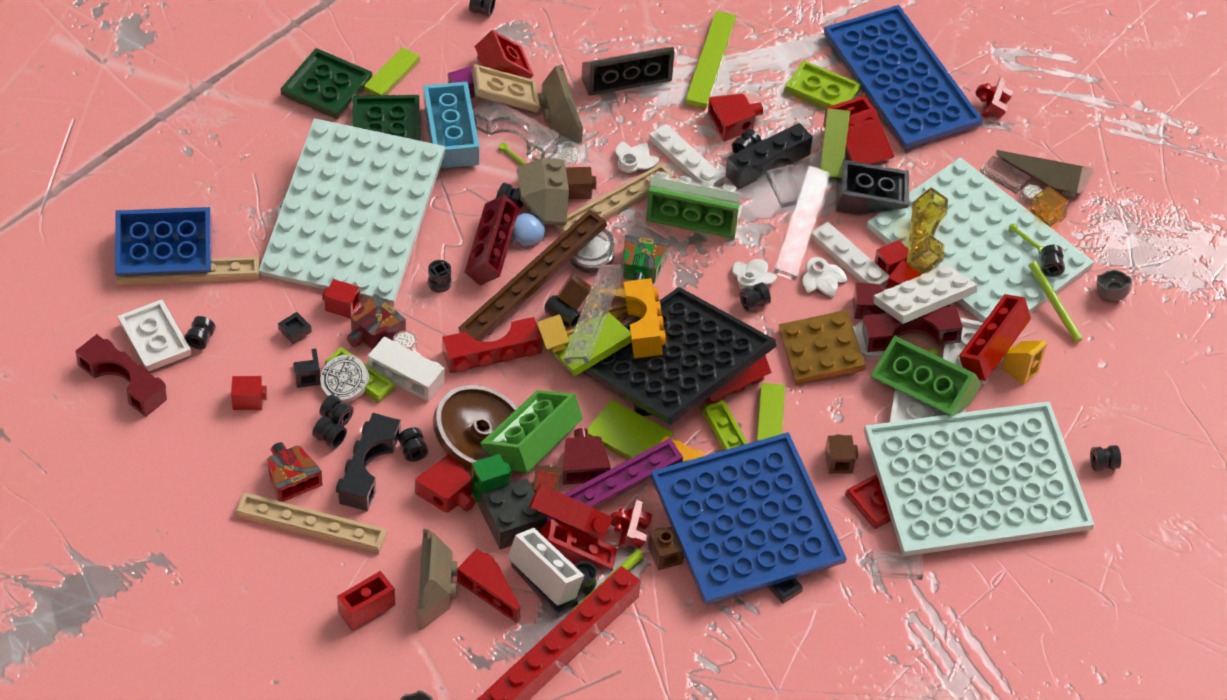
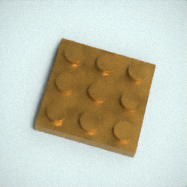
M848 310L779 324L780 335L795 385L865 371V362Z

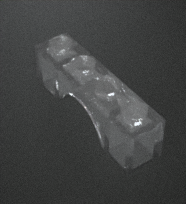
M484 99L473 110L476 129L489 136L501 132L519 135L527 143L526 156L533 160L541 158L551 159L560 150L561 134L503 103Z

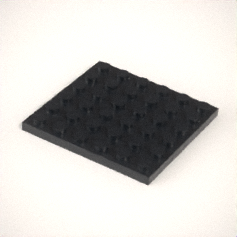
M678 287L659 300L662 313L660 316L663 317L666 345H662L663 355L634 358L631 342L582 373L668 425H671L776 348L777 345L774 338ZM637 316L624 326L630 331V324L642 318Z

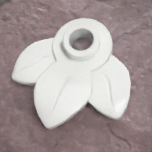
M621 142L616 147V155L619 158L618 168L625 173L649 170L659 162L658 157L649 156L647 143L630 147L627 143Z
M813 257L806 265L807 273L802 280L807 293L819 289L823 294L833 298L837 292L838 283L847 282V277L844 271L837 265L828 264L823 258Z
M762 259L751 260L748 264L736 262L732 268V273L737 277L740 289L746 287L753 288L755 284L760 282L770 285L777 279V275L767 272L768 263Z

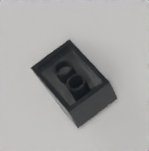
M848 160L842 161L837 175L836 211L860 215L908 208L909 171Z

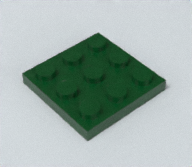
M315 48L280 88L281 95L338 119L353 102V96L358 95L363 90L364 85L372 78V71Z
M354 95L353 127L420 141L419 95Z

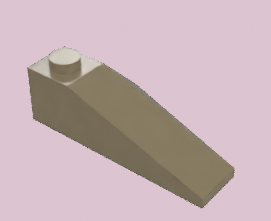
M996 150L998 156L1048 185L1061 189V194L1075 197V193L1083 194L1094 169Z

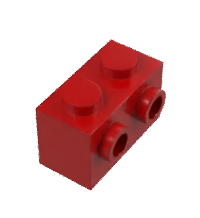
M381 571L337 595L338 613L352 631L396 605L395 588Z

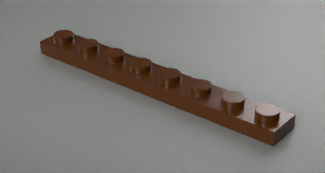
M589 209L458 327L459 332H466L470 337L478 341L484 339L607 227L606 220Z

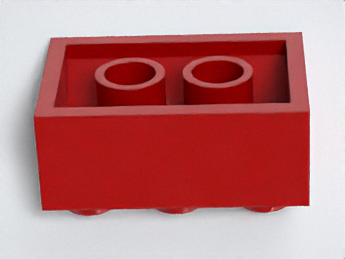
M766 355L704 401L717 403L725 399L724 395L743 391L745 389L744 386L749 383L756 384L762 382L765 379L764 376L772 373Z

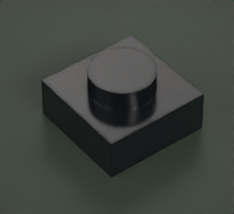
M298 312L278 323V329L292 344L312 332L311 325Z

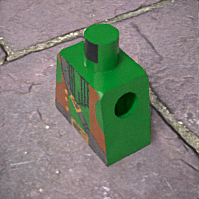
M625 235L623 277L631 281L652 278V284L655 283L667 259L668 242Z

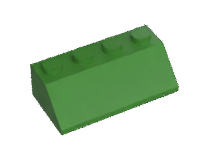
M651 186L648 190L646 221L735 239L742 204Z
M897 336L893 337L870 375L872 378L950 416H954L969 406L982 385L975 373Z
M536 390L481 442V446L492 456L500 454L503 461L509 463L512 471L528 473L583 419L575 394Z

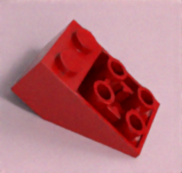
M865 95L826 107L824 128L828 108L850 111L845 157L848 161L874 165L894 158L877 112Z

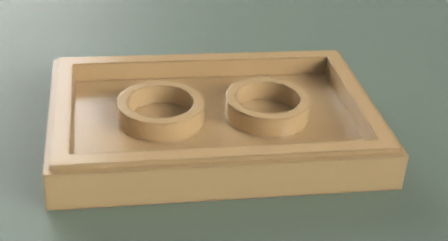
M474 64L472 76L475 96L538 112L540 103L535 80Z

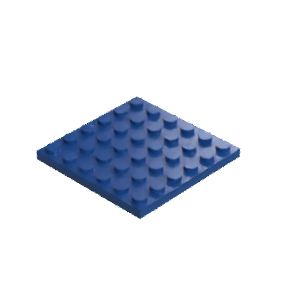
M789 432L651 471V480L683 549V555L705 605L844 564L847 560Z

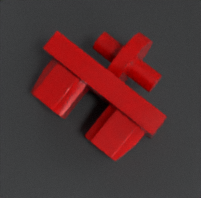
M1000 77L997 85L993 87L989 83L977 87L976 96L981 102H985L981 116L987 118L990 114L1001 118L1006 113L1008 106L1005 104L1013 94L1012 90L1004 86L1006 79Z
M636 499L633 508L628 509L627 512L626 509L620 508L619 512H613L610 515L613 517L611 525L614 526V531L617 533L621 532L618 548L625 550L628 545L641 549L646 542L647 533L637 530V526L646 529L651 522L653 514L642 509V501Z

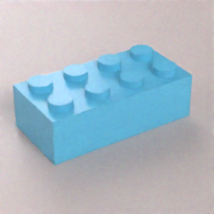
M468 82L423 85V104L430 143L445 146V154L440 169L479 165V142Z

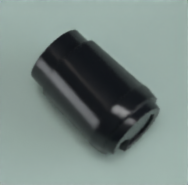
M552 295L544 306L545 312L549 316L553 317L560 314L564 326L568 328L576 326L582 316L578 310H575V308L558 298V295Z

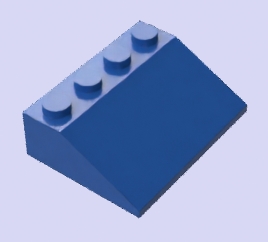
M210 207L115 210V275L211 272L212 215Z

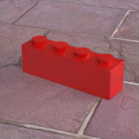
M1009 294L1003 295L959 354L962 368L975 373L979 380L986 381L1031 320L1025 297Z

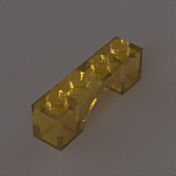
M932 187L914 200L912 205L907 263L922 274L930 272L944 260L945 244L934 238V234L940 222L947 215L948 198Z

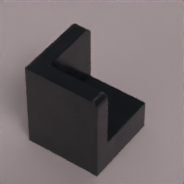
M316 348L311 349L312 360L293 363L297 388L321 385Z

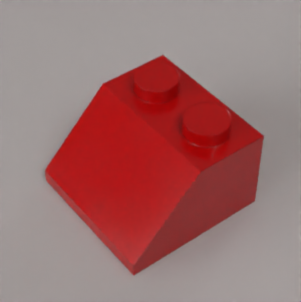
M491 30L474 46L478 54L477 59L483 67L527 79L534 76L521 45L496 31Z

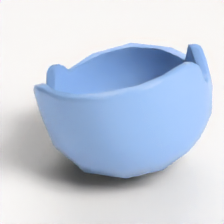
M524 213L518 215L511 242L517 241L521 243L522 247L537 245L543 239L545 233L544 224L538 217L532 214Z

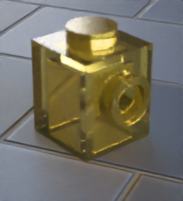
M1048 186L1034 196L1030 212L1051 227L1066 218L1069 201Z

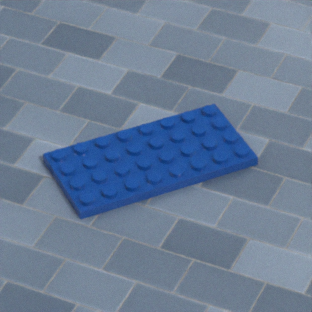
M900 5L824 27L823 34L856 81L861 84V88L905 150L982 125L983 119Z

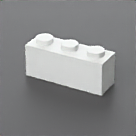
M383 337L368 355V366L395 383V385L428 402L445 383L444 367L435 361L428 360L416 351L403 347L397 341Z
M535 528L515 535L507 558L557 606L575 599L584 575Z

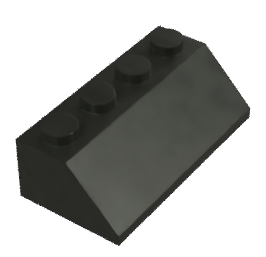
M664 47L582 62L581 78L588 96L672 81L675 49L674 47Z

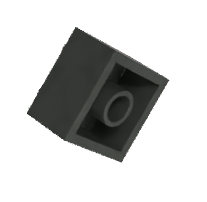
M528 479L481 494V513L500 550L512 546L515 535L532 528L538 531L547 524L546 515L529 507L535 492Z

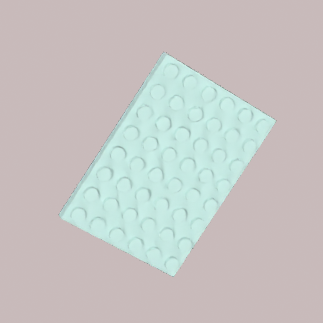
M314 118L261 262L259 275L323 290L330 286L333 279L359 286L360 298L369 299L372 295L377 294L387 304L395 305L445 154V146Z
M961 157L909 192L908 208L882 211L870 219L866 227L887 245L900 240L912 253L911 264L922 270L923 274L936 270L941 266L949 265L976 283L977 293L957 302L981 322L985 321L1004 294L1025 297L1030 314L1049 300L1028 266L1031 262L1037 261L1041 268L1042 260L1038 249L1017 233L1010 232V224H1016L1020 231L1040 246L1053 244L1063 248L1065 271L1056 277L1046 276L1056 294L1090 270L1094 264V261Z
M1050 401L957 413L954 416L942 415L865 425L864 427L865 438L903 557L1092 530L1094 527L1092 516Z

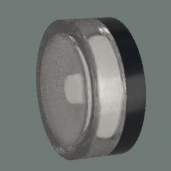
M607 229L600 232L570 260L572 265L584 272H599L609 267L615 256V242L612 234Z

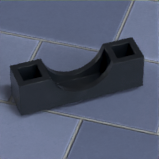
M798 123L727 157L725 176L739 190L757 181L761 172L777 159L788 158L794 163L809 156L813 136L801 123Z
M372 413L370 420L365 421L362 428V438L355 442L352 460H347L344 478H340L336 486V493H339V504L368 511L376 493V478L367 471L366 466L377 456L393 454L399 441L398 436L401 433V420Z

